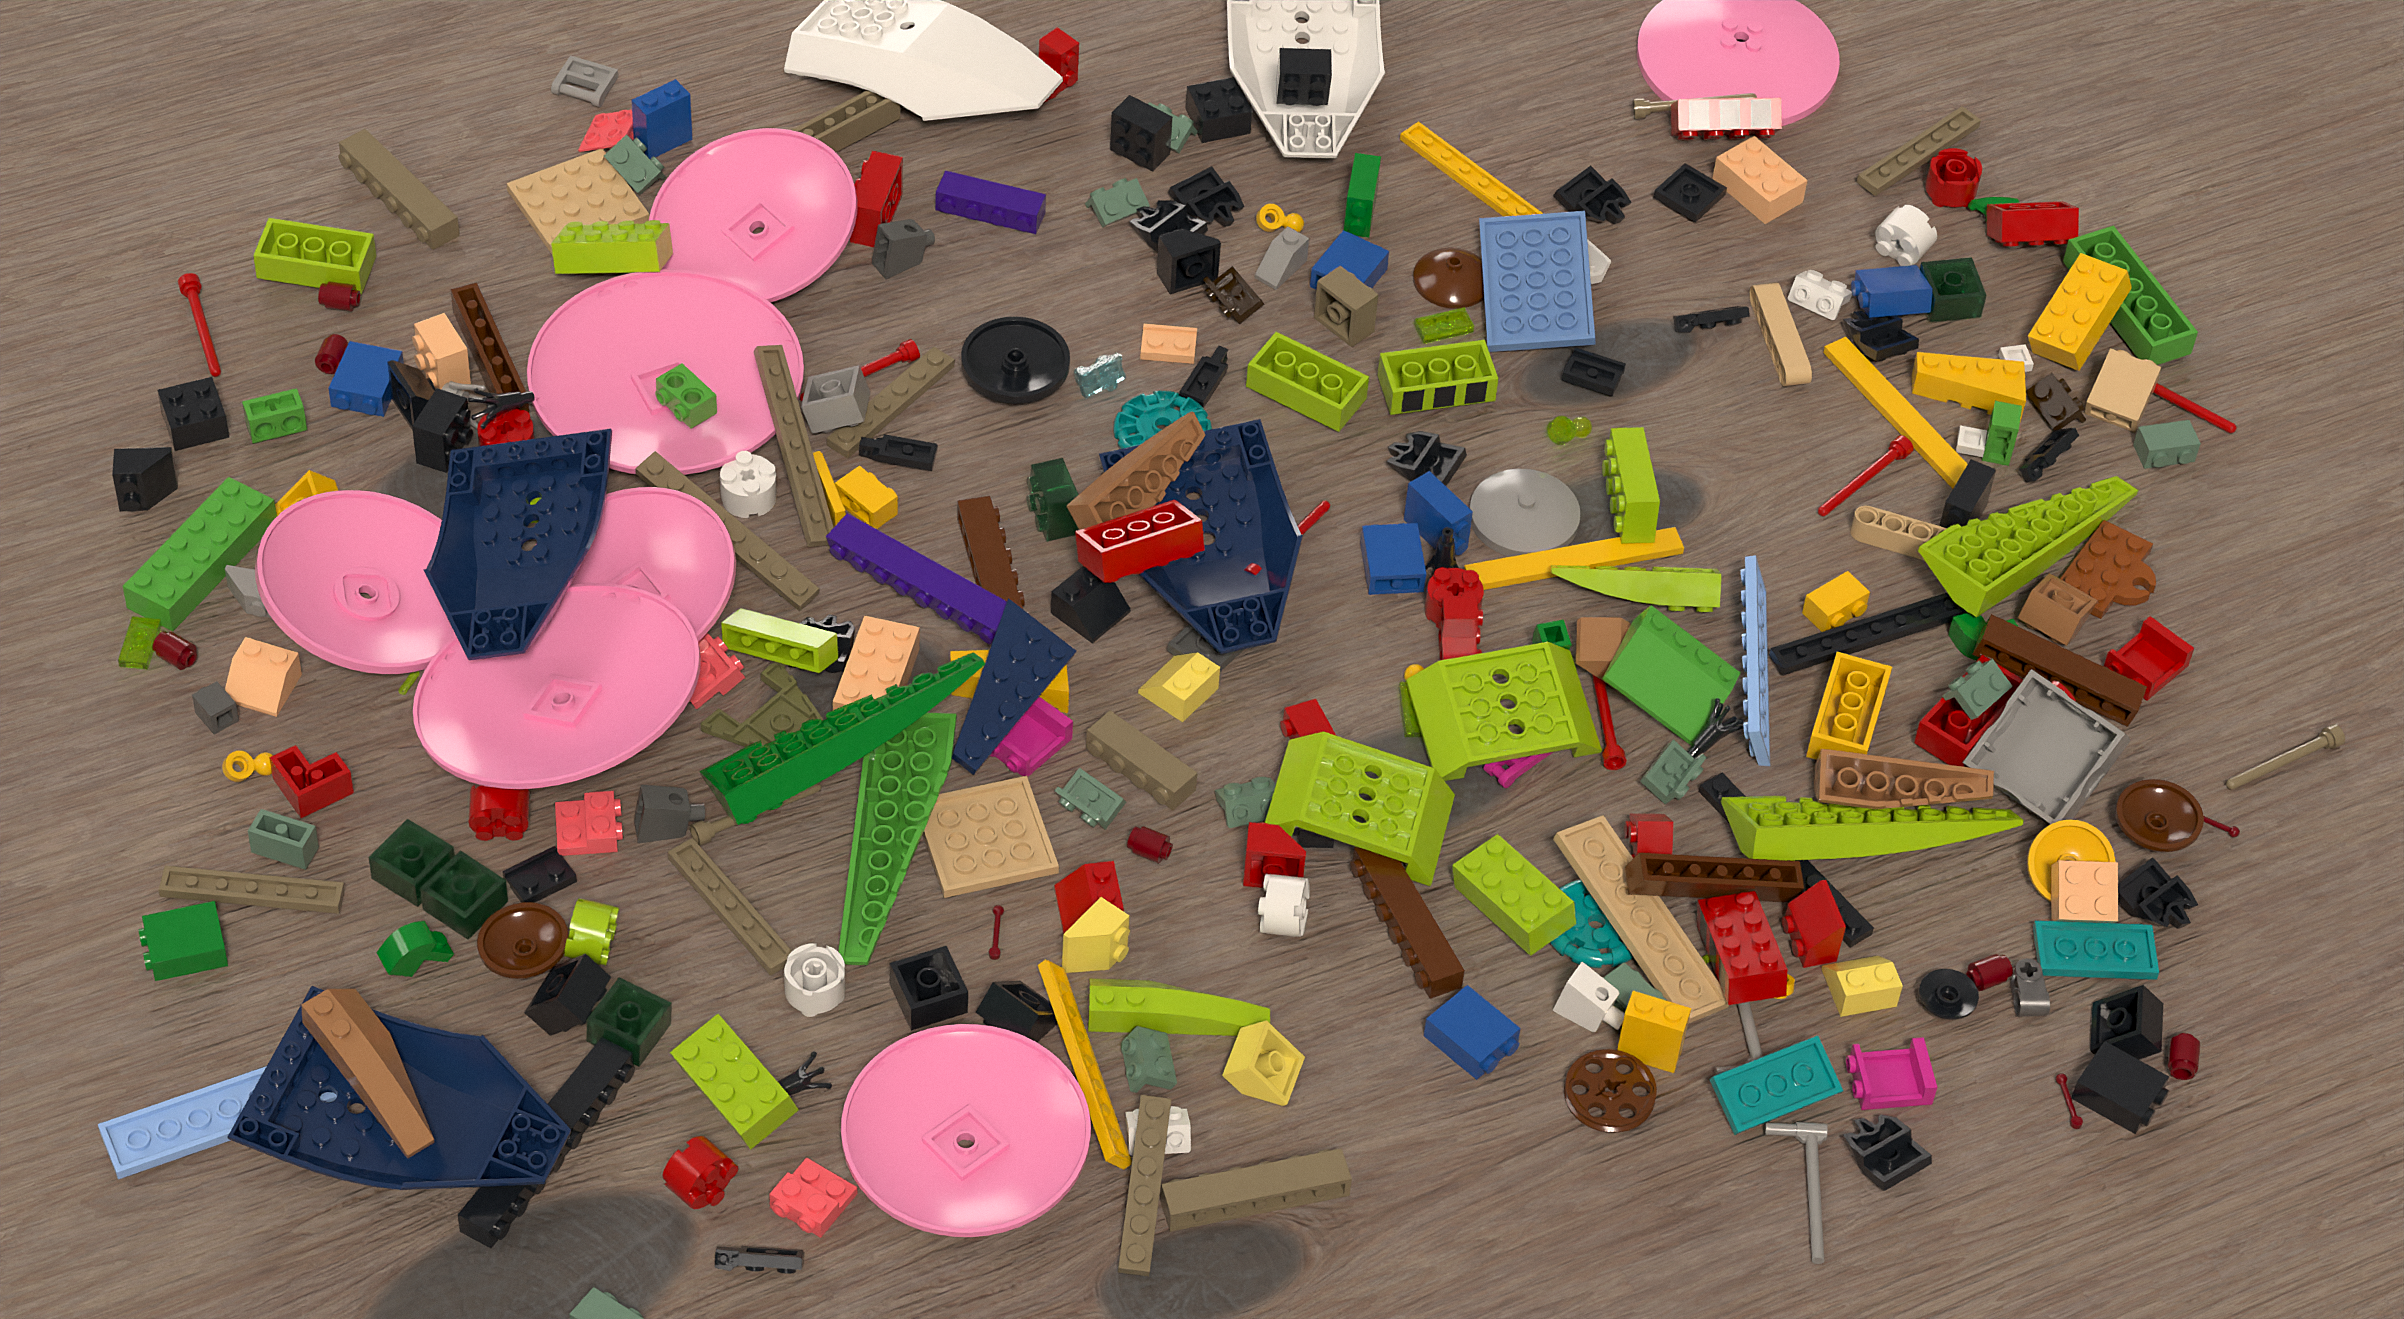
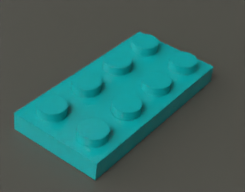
M2063 921L2034 922L2033 933L2037 962L2041 965L2043 976L2157 980L2159 967L2152 925Z
M1819 1036L1802 1041L1709 1079L1734 1135L1843 1092Z

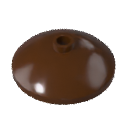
M1454 247L1440 248L1428 252L1418 260L1414 267V286L1424 299L1434 305L1450 309L1474 306L1484 300L1482 258L1468 250Z
M2147 779L2135 782L2121 793L2116 805V819L2125 835L2138 845L2150 850L2173 852L2184 849L2197 840L2203 828L2204 816L2199 802L2189 791L2169 781Z
M517 903L498 910L485 921L478 934L477 948L482 962L492 972L507 978H529L548 971L561 960L565 954L567 939H569V934L564 919L554 909L539 903Z

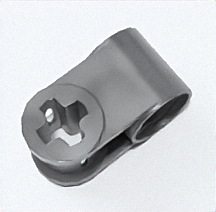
M2026 958L2020 960L2015 967V975L2010 982L2015 1014L2017 1017L2048 1016L2050 998L2045 986L2041 965L2033 959Z

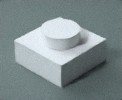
M2026 344L2000 347L1998 355L2001 360L2024 361L2025 372L2032 371L2034 363Z
M1960 425L1956 452L1983 457L1987 430Z

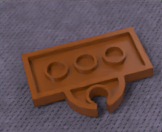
M2103 520L2060 579L2098 600L2090 614L2102 619L2113 602L2132 606L2145 603L2149 600L2150 593H2154L2156 585L2154 572L2150 566L2144 563V560L2152 550L2153 543ZM2140 585L2146 588V590H2139L2134 586Z

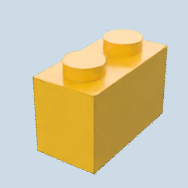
M860 465L835 482L844 508L854 517L873 528L878 529L898 515V496L895 491L889 487L887 488L878 481L873 473L867 472Z
M1847 571L1807 594L1802 614L1821 632L1842 626L1846 621L1853 617H1859L1866 611L1870 591Z

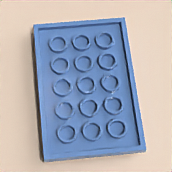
M1585 211L1479 218L1487 346L1489 352L1595 345Z

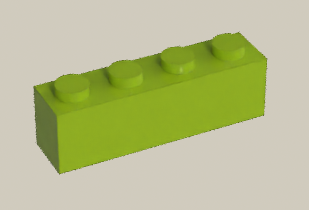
M742 608L721 622L722 641L730 650L816 673L822 672L838 659L837 633Z

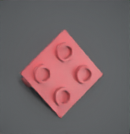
M632 110L595 115L578 151L611 149L626 134L633 140Z

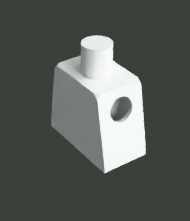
M1581 962L1566 983L1553 1008V1011L1591 1032H1596L1603 1021L1619 1030L1623 1024L1625 1014L1613 1006L1620 994L1619 991L1583 962Z

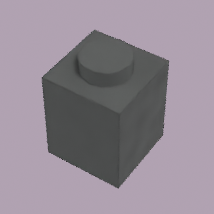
M217 681L192 694L196 715L213 734L239 721L236 702Z

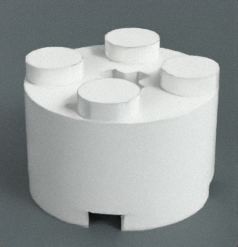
M1904 205L1902 208L1898 206L1877 227L1875 232L1877 240L1876 250L1883 256L1889 255L1896 259L1901 266L1914 265L1936 242V228L1934 226L1931 229L1927 223L1929 217L1920 209L1911 205Z
M748 451L738 452L736 460L724 464L720 471V494L724 508L732 515L741 518H749L750 514L757 513L758 516L769 512L776 503V472L774 464Z
M1266 874L1264 878V891H1267L1266 897H1260L1258 914L1262 915L1260 933L1291 937L1303 936L1308 916L1306 903L1310 897L1309 879Z
M809 943L794 949L789 954L784 968L785 995L789 1003L801 1011L803 1015L813 1017L832 1010L844 1000L845 963L837 950L827 945L826 948L817 947V944Z

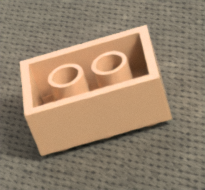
M1755 136L1717 156L1712 178L1727 187L1726 192L1764 224L1803 203L1808 181Z

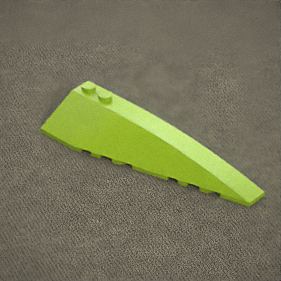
M2118 476L2091 483L2090 488L2087 489L2081 487L2072 489L2071 494L2063 496L2061 493L2052 495L2048 501L2043 499L2035 500L2009 508L2005 514L1996 512L1989 514L1988 519L1982 521L1976 518L1969 520L1968 524L1962 527L1959 524L1950 526L1919 546L1918 552L1952 600L1966 612L1978 617L2068 554L2095 532L2103 520L2108 521L2134 498L2139 490Z
M1786 796L1722 797L1721 800L1739 848L1749 859L1795 861L1884 855L1966 841L2023 825V819L2010 809L1974 807L1972 813L1958 806H1947L1946 811L1931 808L1930 805H1918L1917 809H1904V807L1869 809L1830 803L1822 804L1806 797H1800L1799 803L1786 802Z

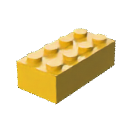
M2080 253L2028 334L2032 353L2080 371L2132 288L2128 270Z
M1841 652L1836 653L1806 757L1817 760L1821 749L1868 754L1892 666Z

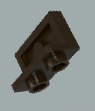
M1233 266L1213 282L1208 276L1203 279L1208 286L1205 289L1207 295L1214 303L1219 300L1222 304L1219 308L1228 319L1233 317L1239 325L1265 305Z
M2050 373L2026 390L2029 398L2053 430L2062 429L2076 418L2081 423L2086 421L2082 414L2086 410L2077 396L2073 399L2069 396L2068 393L2072 390L2063 378L2057 380L2054 374Z

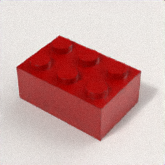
M877 151L871 152L868 161L864 160L861 179L857 178L855 181L858 202L857 216L850 237L851 243L874 247L878 225L892 222L903 195V157Z
M2064 201L1987 204V236L1995 239L1997 243H2003V246H2018L2021 241L2028 242V245H2044L2045 240L2054 241V244H2068L2069 239L2078 237L2079 207Z

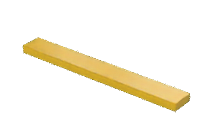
M1419 121L1400 133V140L1503 217L1543 214Z
M1847 337L1824 346L1823 353L1891 425L1912 442L1914 449L1953 489L1968 465L1963 458Z
M1676 527L1656 530L1654 543L1621 544L1620 537L1467 564L1464 565V569L1476 571L1479 574L1484 590L1558 577L1552 574L1551 565L1590 566V569H1596V566H1618L1683 554L1684 546Z
M1045 959L1038 964V968L1078 1083L1085 1096L1089 1115L1105 1161L1124 1170L1132 1165V1160L1065 969Z

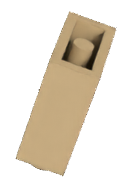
M2110 348L2086 402L2084 414L2136 432L2159 380L2161 367L2151 360H2141L2131 356L2126 351H2116Z

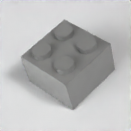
M860 365L808 377L801 408L812 434L817 432L826 433L835 428L843 426L852 427L864 422L870 390Z

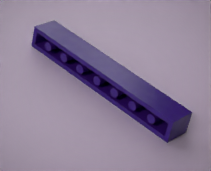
M848 513L826 535L830 546L829 551L836 559H844L851 563L857 571H865L872 575L877 582L892 586L900 595H908L920 606L935 610L941 618L945 620L951 619L964 631H972L979 635L984 642L988 644L993 642L1007 601Z

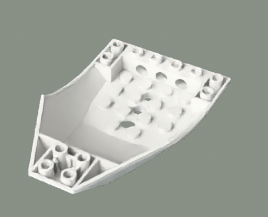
M824 0L792 32L784 67L786 73L816 77L821 80L828 79L877 93L921 116L923 121L1037 109L1063 81L1062 76L1022 43L980 17L941 0ZM911 25H914V27L911 29L903 30L905 28L910 27Z
M1227 0L1230 71L1284 157L1337 158L1385 75L1379 0ZM1303 17L1306 18L1308 22L1298 23L1295 19ZM1305 38L1309 42L1306 44H1300L1296 41V39ZM1279 48L1331 49L1332 78L1328 105L1276 104V75Z

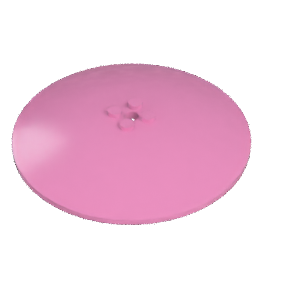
M661 269L660 272L629 273L597 283L578 293L559 307L542 326L532 344L528 358L527 381L528 390L532 391L535 397L532 405L536 414L553 436L611 428L610 469L636 474L635 468L656 451L683 475L721 467L726 463L736 460L738 452L748 451L752 453L776 434L753 353L756 346H783L798 400L803 386L804 364L799 340L793 328L781 312L758 293L737 282L717 275L689 270ZM681 363L717 396V414L692 429L683 421L677 420L673 412L666 405H661L655 395L656 378Z
M610 583L571 584L550 623L524 654L468 660L455 634L433 657L418 683L413 703L415 729L424 750L434 762L454 776L472 783L503 789H532L581 780L603 772L631 758L654 742L676 721L691 699L698 682L701 666L698 640L691 624L679 609L653 593L639 588Z

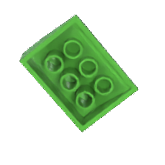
M1651 605L1631 623L1602 679L1692 746V742L1705 727L1713 712L1715 699L1719 698L1722 704L1725 702L1740 672Z

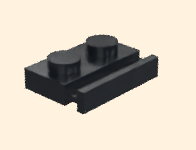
M1575 347L1573 355H1571L1563 371L1562 381L1613 397L1621 376L1625 372L1626 363Z
M555 846L503 871V879L509 883L511 890L521 903L538 902L577 882L575 872L564 857L557 852Z

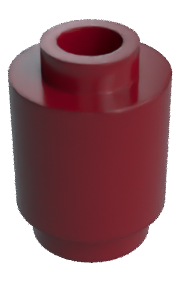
M329 281L327 284L322 283L320 285L318 301L320 305H325V308L353 311L354 307H358L360 304L361 293L357 290L355 284Z
M332 334L325 338L315 358L316 367L323 373L335 374L348 346L347 340L338 334Z
M163 631L157 635L153 642L152 648L156 655L179 670L192 666L197 659L196 646L174 632Z
M1135 826L1128 838L1127 848L1131 849L1133 854L1159 864L1163 859L1167 860L1169 858L1173 844L1170 843V836L1145 826L1141 828Z
M1994 954L1970 963L1966 975L1975 983L1978 991H1983L2006 982L2013 975V968L2007 956Z
M2180 1033L2170 1040L2168 1069L2171 1076L2176 1079H2192L2198 1071L2200 1041L2193 1035Z

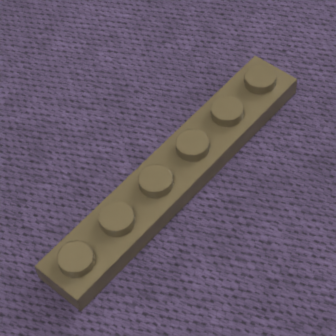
M1961 106L1860 173L1857 183L1874 196H1877L1937 156L1941 150L1948 149L1978 129L1981 119Z
M932 347L868 402L864 422L852 427H839L827 437V446L847 459L859 450L861 437L873 438L954 368L955 359L936 347Z
M691 838L668 851L670 862L767 973L772 976L785 968L787 958L792 950L697 842Z
M165 866L158 890L160 897L339 914L345 887L343 882Z
M1141 1095L1118 1273L1149 1277L1172 1100L1170 1098Z

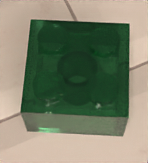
M1972 257L1921 262L1920 271L1933 288L1931 312L1927 313L1930 322L1980 318L1982 316L1987 295Z
M1058 458L1032 464L1030 477H1027L1030 495L1026 496L1029 511H1034L1035 524L1038 532H1043L1046 542L1075 536V531H1078L1079 528L1067 505L1079 494L1064 459Z
M409 819L398 827L368 857L371 879L417 907L456 869L454 847Z
M461 850L420 888L423 910L467 940L482 927L491 915L508 902L506 880Z
M619 977L588 1017L586 1041L596 1045L600 1038L603 1037L632 1052L633 1064L640 1067L671 1025L672 1003Z

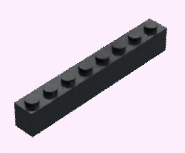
M601 1037L549 1101L548 1105L571 1129V1133L551 1173L553 1171L557 1172L560 1169L567 1153L579 1145L582 1135L587 1128L593 1127L596 1124L600 1112L606 1105L612 1104L616 1098L617 1091L623 1083H628L635 1072L632 1052ZM545 1184L480 1187L458 1214L460 1232L492 1248L498 1240H502L507 1235L511 1223L516 1217H521L524 1214L528 1202L535 1194H539L543 1190Z

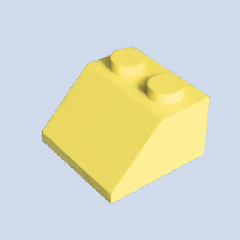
M1198 652L1177 655L1138 689V693L1181 722H1184L1219 689L1220 666Z
M1100 897L1063 934L1062 968L1065 969V972L1109 970L1116 962H1121L1129 951V915Z
M1873 956L1822 965L1821 970L1840 1017L1897 1007L1903 985L1892 961L1880 956Z
M1266 1020L1240 1028L1222 1076L1241 1094L1284 1106L1288 1104L1305 1056Z

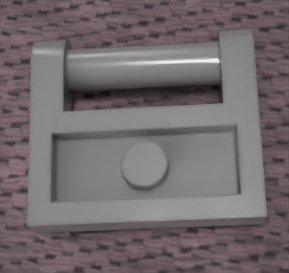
M570 55L554 79L551 93L559 96L565 94L582 99L600 108L604 103L607 93L618 78V69ZM567 82H570V83L577 84V85H580V86H584V87H587V88H590V89H594V90H596V91H595V92H591V91H588V90H585V89H581V88H578V87H575V86L568 85V84H566V83H567Z

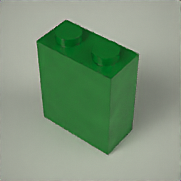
M1355 153L1344 223V231L1353 235L1370 237L1378 191L1381 156Z
M215 901L142 916L144 928L138 929L141 946H148L149 952L143 953L146 971L153 970L155 981L228 966Z

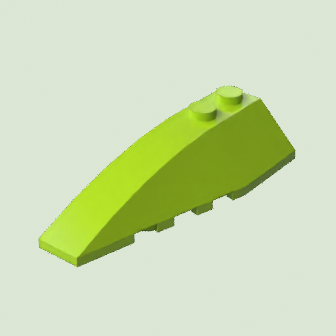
M1551 565L1552 574L1585 588L1622 599L1667 605L1668 610L1685 611V606H1694L1696 611L1713 612V607H1720L1721 573L1718 569L1653 567L1652 571H1646V568L1638 566L1624 567V570H1618V567L1596 566V569H1590V566Z
M1089 979L1088 1032L1131 1033L1139 1026L1167 1034L1238 1036L1242 1027L1266 1020L1270 1023L1269 1008L1239 1000L1201 993L1150 980Z

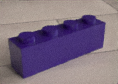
M945 170L936 190L935 210L1037 234L1046 212V194Z

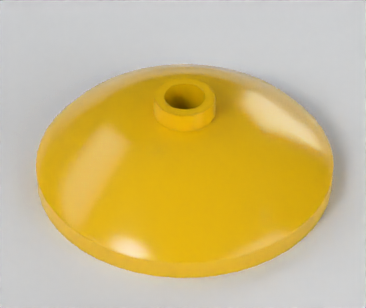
M2062 820L2047 826L2035 837L2029 848L2027 868L2031 882L2036 890L2051 902L2052 864L2059 860L2116 861L2110 842L2100 830L2083 821Z

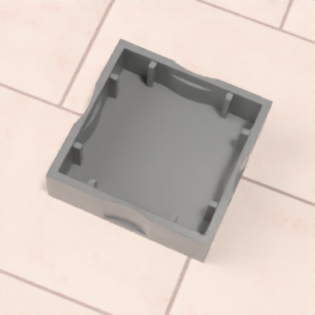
M2031 669L2008 700L2001 716L1986 730L1963 763L1968 768L1994 771V787L2051 825L2062 820H2073L2131 740L2123 731L2092 710L2079 705L2069 698L2063 690Z

